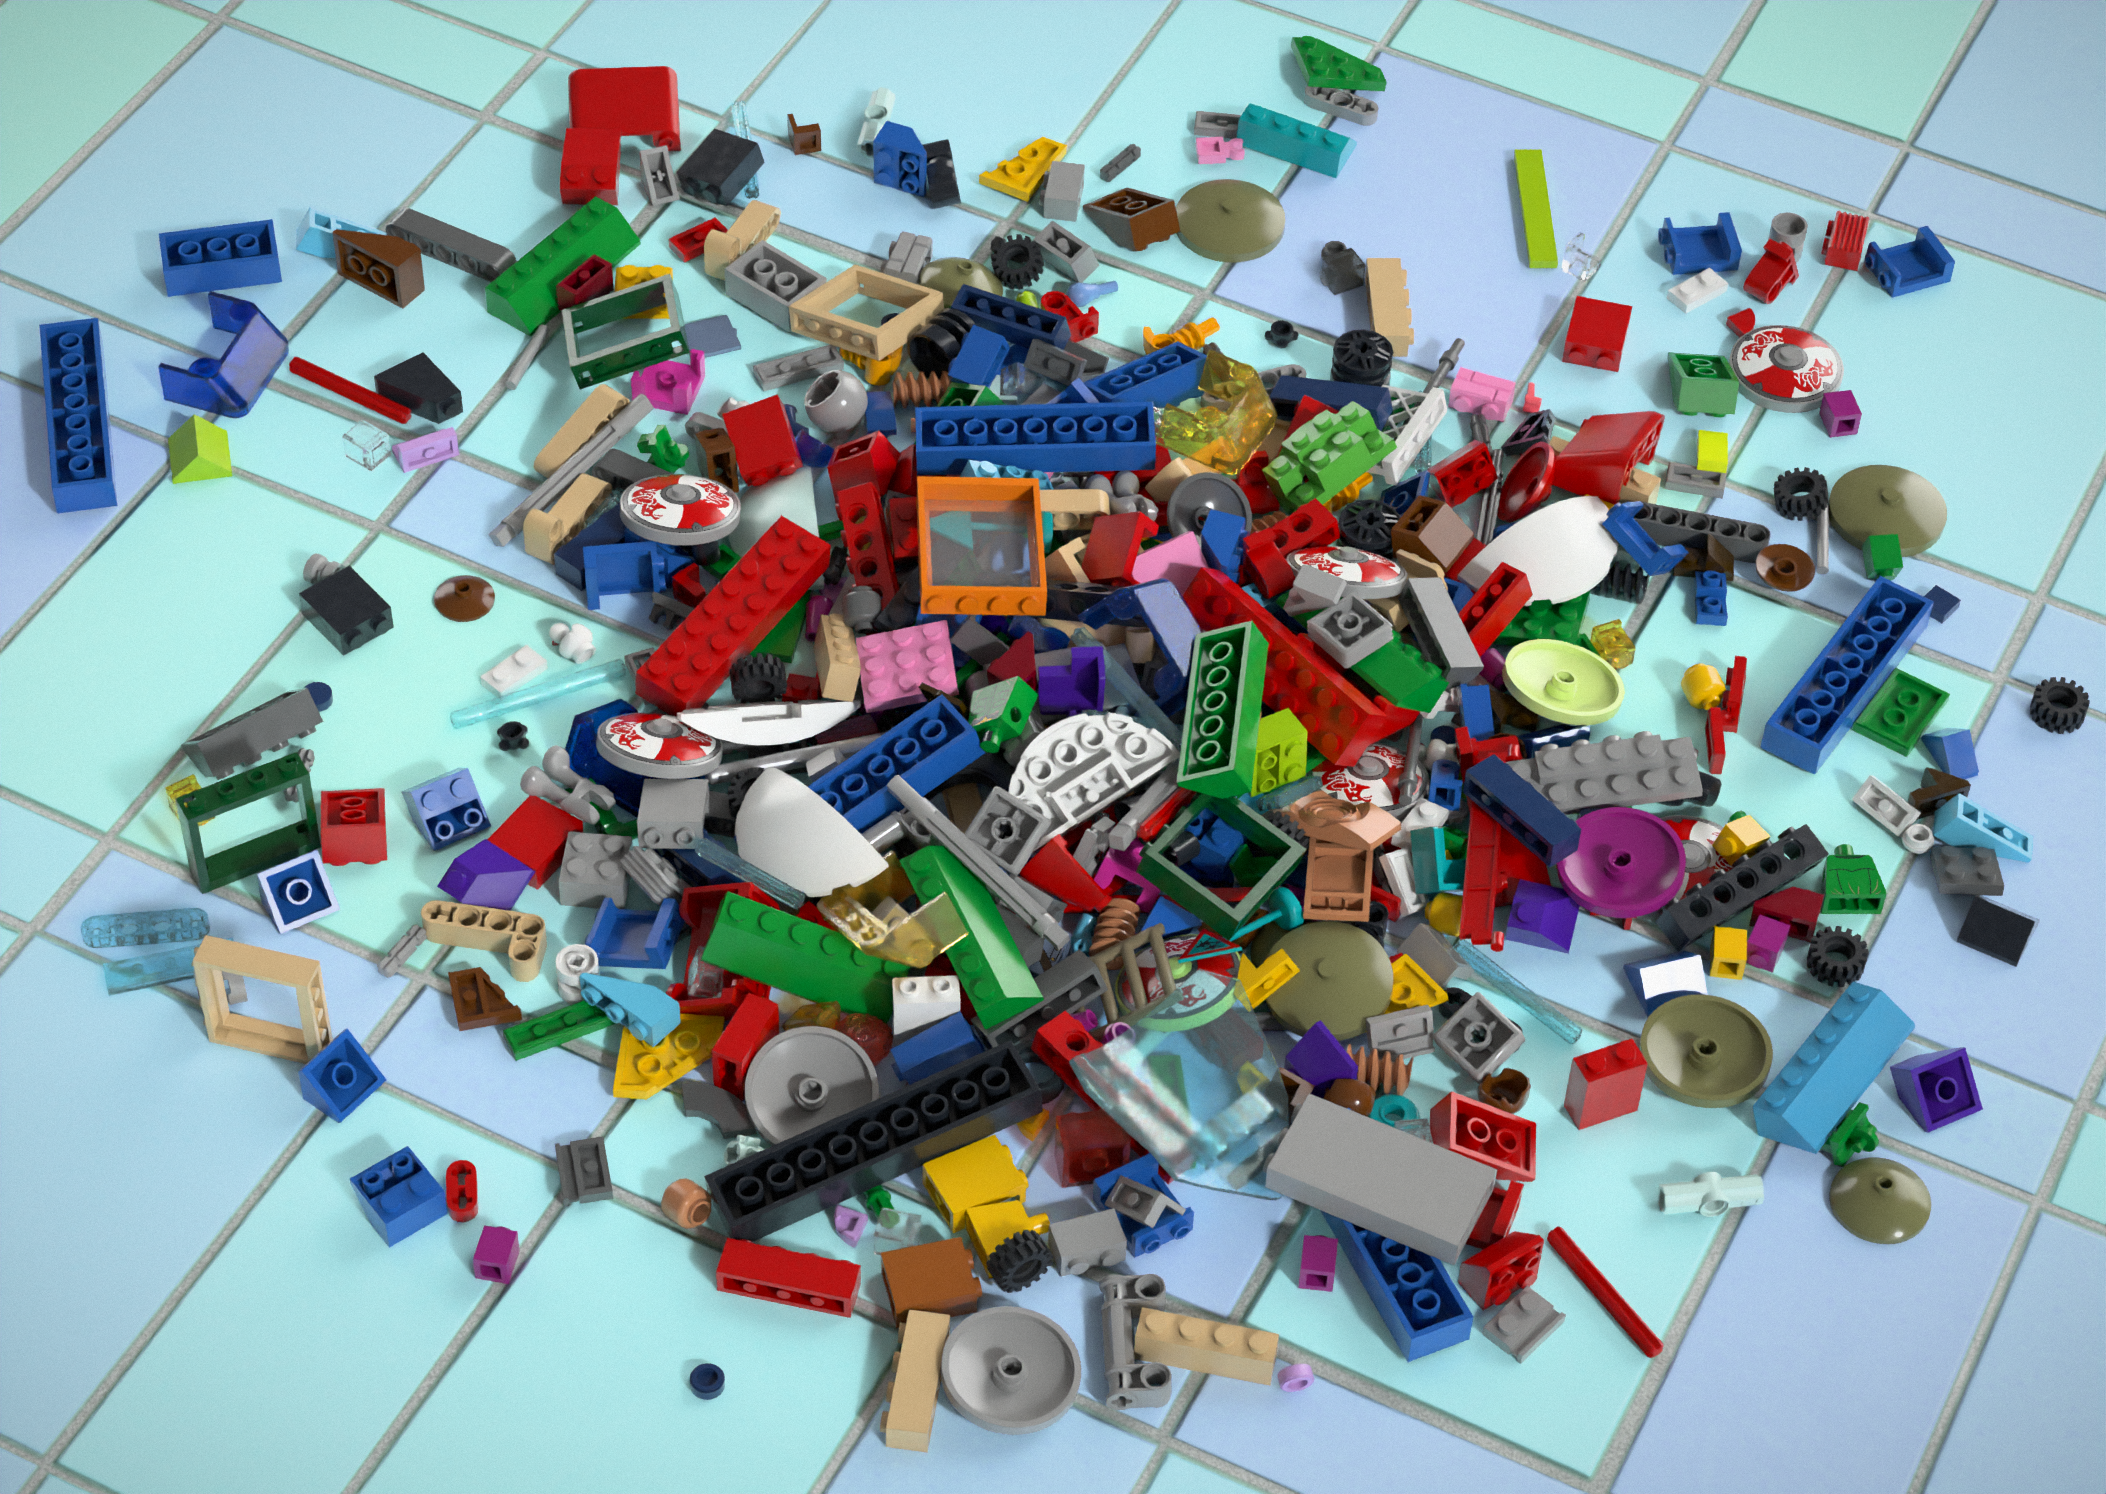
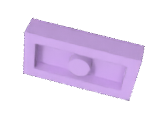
M453 427L442 429L393 445L392 453L403 472L406 473L458 456L457 434Z

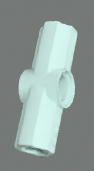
M879 87L876 91H872L869 105L864 110V123L857 144V152H860L864 158L873 159V140L885 122L890 121L896 96L889 88Z
M1706 1172L1695 1177L1693 1181L1659 1184L1658 1204L1660 1211L1664 1215L1700 1211L1703 1216L1714 1217L1725 1213L1732 1207L1761 1205L1765 1198L1763 1181L1761 1176L1757 1174L1722 1178L1717 1172Z

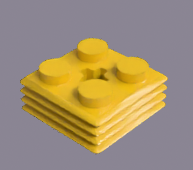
M625 265L617 267L614 292L670 274L673 280V268L662 265H654L652 267ZM667 304L622 319H669Z

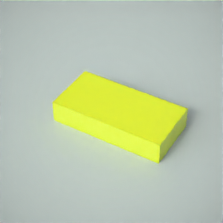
M1699 430L1697 437V470L1726 473L1728 465V433Z

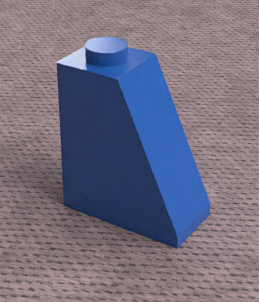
M959 1011L891 1049L896 1061L891 1066L900 1082L906 1079L908 1084L911 1085L983 1053L985 1049Z

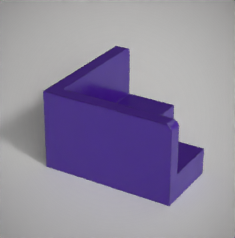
M1103 646L1071 647L1070 665L1038 666V696L1040 713L1042 715L1068 714L1070 710H1076V713L1098 710V713H1103L1106 680Z

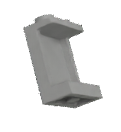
M644 779L637 819L639 847L669 849L703 848L705 813H709L710 807L708 779Z

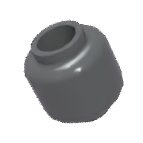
M858 586L849 589L848 594L842 598L843 621L845 625L855 629V632L859 634L872 632L874 630L873 625L882 612L880 594L868 586Z

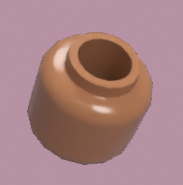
M687 1178L678 1179L671 1183L663 1193L661 1209L664 1215L685 1229L695 1228L703 1224L711 1214L712 1201L710 1194L692 1180Z

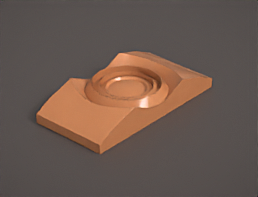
M1323 790L1291 795L1265 812L1273 811L1275 813L1280 811L1282 817L1285 814L1291 816L1290 821L1293 823L1296 820L1299 823L1297 828H1303L1306 832L1305 836L1366 851H1372L1401 830V822L1373 803L1368 801L1353 805L1351 802L1332 798Z
M1310 837L1303 919L1368 922L1374 849L1366 851Z

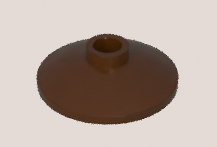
M1773 544L1765 547L1760 551L1755 562L1756 572L1761 580L1770 587L1781 591L1793 592L1802 590L1813 581L1815 575V565L1810 556L1800 548L1788 544Z
M462 575L443 582L435 592L434 603L437 611L443 617L456 622H470L480 619L490 612L495 603V593L493 587L486 580L476 576Z

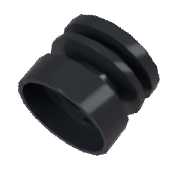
M946 308L940 311L936 317L932 318L927 325L915 332L907 342V350L911 362L918 372H924L927 380L931 371H935L938 379H940L942 371H947L948 374L950 362L953 358H957L961 350V342L964 335L970 332L973 324L976 325L974 321L957 309Z
M1363 329L1344 333L1335 341L1330 381L1380 387L1382 385L1390 386V371L1394 352L1392 344L1386 337L1377 332Z
M1358 500L1348 504L1341 511L1339 517L1340 538L1336 541V547H1353L1397 562V558H1393L1391 529L1400 519V515L1390 505L1377 500Z

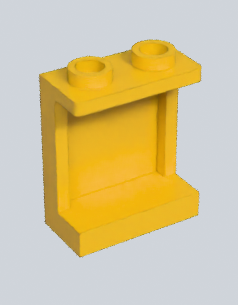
M995 1134L922 1164V1184L953 1234L965 1229L966 1209L996 1204L1012 1197L1021 1203L1026 1201V1188L1029 1187L1027 1177L1022 1169L1017 1170L1013 1164V1157L1008 1146L1005 1144L1001 1145Z

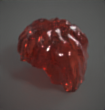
M854 1013L845 1016L832 1028L850 1037L861 1046L874 1067L880 1064L884 1058L888 1057L891 1052L893 1043L892 1029L888 1024L883 1023L882 1019H878L877 1016H870L868 1013L864 1015L862 1013Z

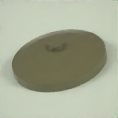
M1234 179L1208 181L1188 190L1176 205L1180 232L1176 234L1180 241L1194 253L1214 261L1236 263L1260 258L1276 248L1284 235L1286 218L1283 206L1272 193L1250 182Z
M1868 465L1851 470L1837 480L1832 487L1829 497V520L1833 528L1846 542L1859 550H1862V545L1868 536L1898 534L1902 557L1913 556L1928 550L1937 543L1943 534L1947 521V506L1939 490L1921 475L1897 466Z
M1333 921L1306 924L1284 935L1273 946L1267 956L1268 958L1282 948L1300 970V972L1265 999L1268 1009L1275 1019L1286 1029L1298 1036L1303 1037L1316 1022L1321 1020L1337 1041L1355 1037L1367 1031L1366 1018L1384 1015L1390 1004L1393 993V969L1390 959L1380 943L1358 927Z
M1687 995L1665 1002L1654 1010L1646 1020L1639 1043V1050L1648 1063L1646 1074L1661 1091L1673 1099L1702 1108L1729 1107L1742 1103L1754 1096L1766 1082L1773 1059L1770 1037L1758 1018L1741 1005L1712 995Z

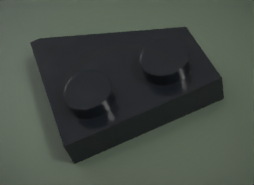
M1551 409L1528 414L1501 446L1506 457L1516 454L1521 456L1528 448L1538 442L1550 443L1556 419Z

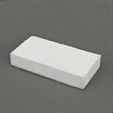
M1408 847L1379 857L1393 894L1401 898L1400 911L1402 916L1425 910L1429 899L1427 894L1415 893L1413 859Z

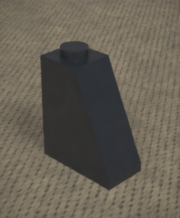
M424 352L374 376L376 393L410 408L412 414L440 424L463 413L461 391Z

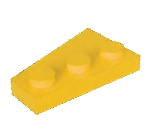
M1042 136L1019 150L1018 156L1010 161H1001L997 164V169L990 173L985 171L980 174L979 184L1028 202L1044 182L1045 171L1050 172L1052 161L1060 162L1066 155L1067 145Z
M1404 954L1391 964L1393 969V993L1390 1004L1384 1014L1428 1005L1431 1008L1449 1001L1448 994L1407 954Z

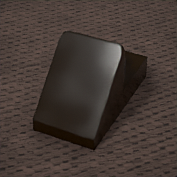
M1708 534L1705 549L1684 547L1689 553L1673 568V576L1695 578V571H1716L1718 573H1725L1726 581H1733L1734 555L1711 534Z
M1489 689L1494 735L1503 733L1506 725L1529 732L1537 731L1541 715L1529 710L1512 695Z
M1926 767L1920 784L1921 788L1910 792L1908 803L1921 813L1916 820L1935 815L1936 810L1960 793L1968 798L1971 784L1968 780Z

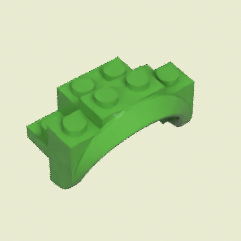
M1352 401L1350 404L1342 407L1336 414L1325 410L1303 424L1288 439L1281 443L1282 449L1279 456L1262 471L1280 506L1288 515H1291L1301 505L1307 504L1315 498L1323 505L1398 447L1392 437L1377 429L1370 412ZM1306 473L1309 481L1306 482L1304 485H1301L1303 477Z

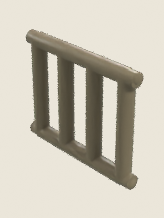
M1162 923L1151 926L1089 957L1097 965L1108 988L1106 992L1100 995L1108 1024L1088 1032L1096 1041L1100 1042L1106 1028L1110 1024L1123 1022L1131 1027L1184 1000L1182 992L1176 989L1162 935L1166 933ZM1150 942L1164 991V996L1148 1003L1134 953V949ZM1120 956L1123 959L1136 1010L1122 1017H1119L1106 968V963ZM1082 1006L1073 1014L1085 1011V1006Z

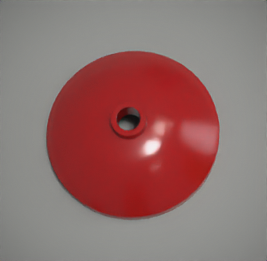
M1538 442L1528 448L1516 461L1501 488L1497 512L1500 520L1506 523L1518 521L1532 513L1541 503L1549 498L1555 476L1556 462L1551 445L1545 442Z

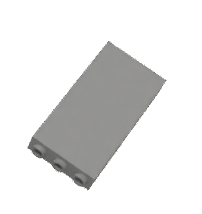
M1309 1093L1303 1105H1296L1291 1117L1292 1125L1289 1130L1286 1128L1282 1130L1277 1142L1278 1150L1275 1154L1270 1153L1263 1167V1172L1267 1173L1265 1187L1455 1265L1494 1189L1497 1169Z

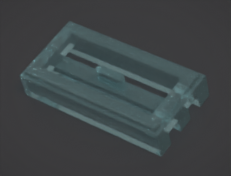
M1320 776L1302 777L1297 781L1287 783L1258 798L1256 802L1259 811L1273 810L1275 808L1281 809L1322 788L1323 784Z

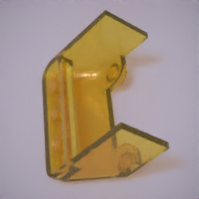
M1210 349L1198 389L1232 404L1226 412H1222L1214 406L1200 408L1194 415L1167 403L1160 423L1156 444L1217 471L1233 475L1243 469L1274 428L1277 412L1258 372L1251 365L1241 363Z
M892 850L883 856L889 867L880 874L857 887H853L851 884L837 887L832 890L831 895L822 897L818 902L817 909L823 920L865 955L909 967L922 968L927 966L933 958L968 935L965 926L945 891L892 928L886 926L872 914L876 907L888 896L899 904L915 893L896 854Z

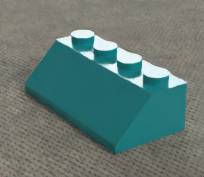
M1252 103L1247 105L1239 118L1236 137L1243 139L1244 147L1336 179L1357 145V141L1350 137Z

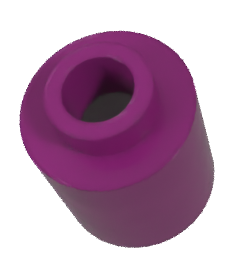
M1495 648L1487 649L1480 658L1484 667L1479 674L1500 692H1506L1508 689L1502 676L1506 659Z

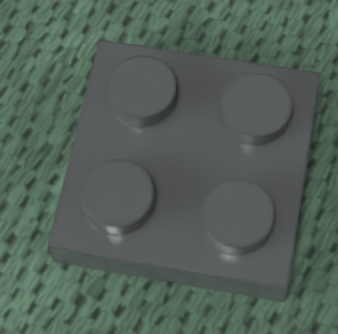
M1954 846L1931 847L1930 860L1939 894L2003 896L2005 885L1995 849H1987L1985 847L1956 848Z

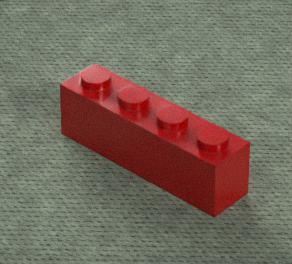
M1504 562L1499 564L1458 613L1480 658L1533 595L1527 574Z
M727 1238L716 1270L717 1291L851 1318L861 1286V1265L854 1264L848 1260L820 1257L814 1253L794 1252L780 1246L770 1247L755 1244L746 1239L736 1240Z

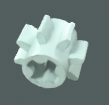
M737 1135V1141H731L725 1148V1163L730 1165L764 1150L762 1147H759L761 1140Z

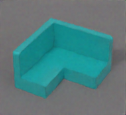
M1434 826L1410 830L1415 893L1463 892L1466 859L1446 860L1443 828Z

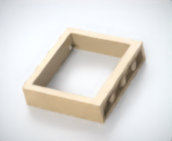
M853 265L789 306L792 332L878 361L906 344L915 332L927 325L932 318L944 310L943 292L859 265ZM858 293L906 309L879 328L829 312Z
M205 935L200 947L194 949L195 957L191 965L195 969V986L199 989V1006L203 1009V1025L207 1028L209 1042L307 1064L333 1040L320 961ZM222 971L294 987L296 989L302 1029L230 1013Z

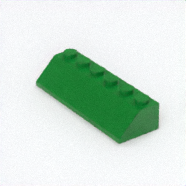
M595 196L485 287L487 313L531 337L539 325L547 324L561 312L557 307L558 300L556 299L558 297L556 295V285L593 254L612 263L613 268L641 245L640 239L617 207Z
M1290 590L1278 597L1276 601L1282 609L1289 597ZM1327 608L1292 617L1308 630L1307 621ZM1395 630L1391 631L1393 633L1391 641L1350 667L1394 704L1395 707L1426 713L1432 711L1450 683L1440 675L1442 670L1439 667L1420 658L1422 654L1419 650L1401 642V635Z
M1253 621L1196 634L1176 782L1179 787L1221 799L1251 792L1269 644Z
M927 846L900 860L985 1030L1044 1001L985 884L945 846Z
M729 891L720 902L700 960L882 1028L887 1026L893 1012L892 980L893 978L907 977L912 963V959Z

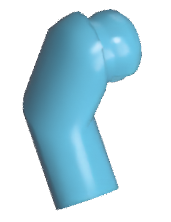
M1086 913L1082 914L1072 934L1071 946L1074 953L1080 949L1089 957V948L1092 943L1091 932L1097 919Z

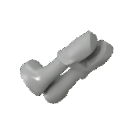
M1131 471L1118 472L1114 477L1112 487L1110 481L1100 474L1093 475L1087 480L1085 489H1099L1108 494L1111 515L1141 511L1154 521L1156 519L1158 508L1151 500L1142 495H1137L1139 480Z
M558 745L550 747L544 754L542 760L543 770L537 766H531L524 772L521 778V790L527 795L543 797L559 803L563 811L573 814L592 825L600 819V815L589 803L590 801L606 811L616 804L613 793L605 786L596 785L589 779L579 776L570 768L569 754ZM551 779L564 784L574 791L572 793L565 791L553 783Z

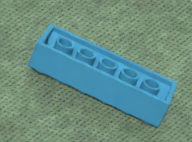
M1853 981L1752 1106L1758 1135L1817 1154L1829 1136L1835 1131L1914 1030L1915 1023L1881 989Z

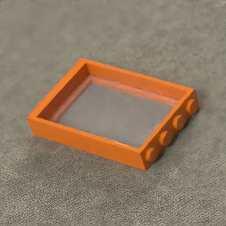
M917 476L916 508L921 614L1045 616L1047 582L1039 478Z

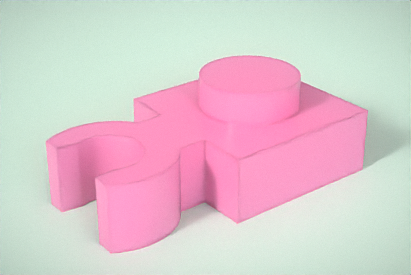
M1223 137L1196 138L1195 147L1198 164L1226 163V158L1233 160L1244 159L1243 139L1235 138L1229 142H1224Z

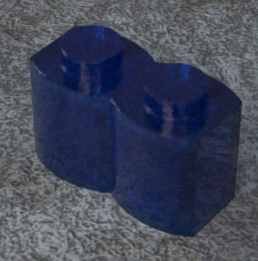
M1008 615L1001 629V632L1012 642L1023 637L1028 631L1031 632L1034 638V648L1038 653L1065 649L1071 640L1066 633L1056 626L1039 623L1030 615Z

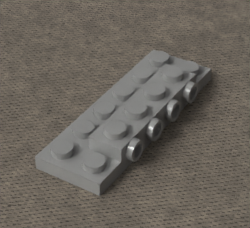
M1650 731L1638 732L1634 735V738L1621 739L1620 736L1611 735L1599 743L1590 744L1588 740H1577L1572 743L1571 747L1559 748L1556 744H1547L1541 747L1540 751H1535V758L1506 762L1525 781L1530 782L1547 800L1552 801L1565 815L1577 814L1584 808L1627 807L1702 796L1703 792L1691 736L1661 740L1660 734L1652 735Z

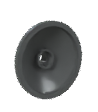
M1203 472L1186 478L1174 489L1167 506V523L1172 538L1188 531H1193L1201 549V532L1204 526L1199 523L1198 517L1201 516L1204 522H1206L1210 509L1246 518L1245 530L1249 531L1250 535L1252 512L1246 495L1235 482L1221 474Z

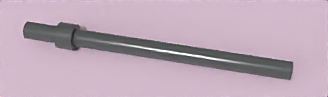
M1456 338L1449 350L1444 351L1439 359V366L1423 390V393H1429L1433 387L1439 388L1448 372L1455 368L1459 361V354L1465 346L1463 339ZM1416 402L1413 408L1420 406L1421 402ZM1406 419L1402 426L1408 424L1410 419Z
M1420 713L1410 725L1404 769L1398 781V789L1400 791L1399 802L1404 806L1411 804L1412 795L1417 789L1418 778L1415 774L1424 720Z

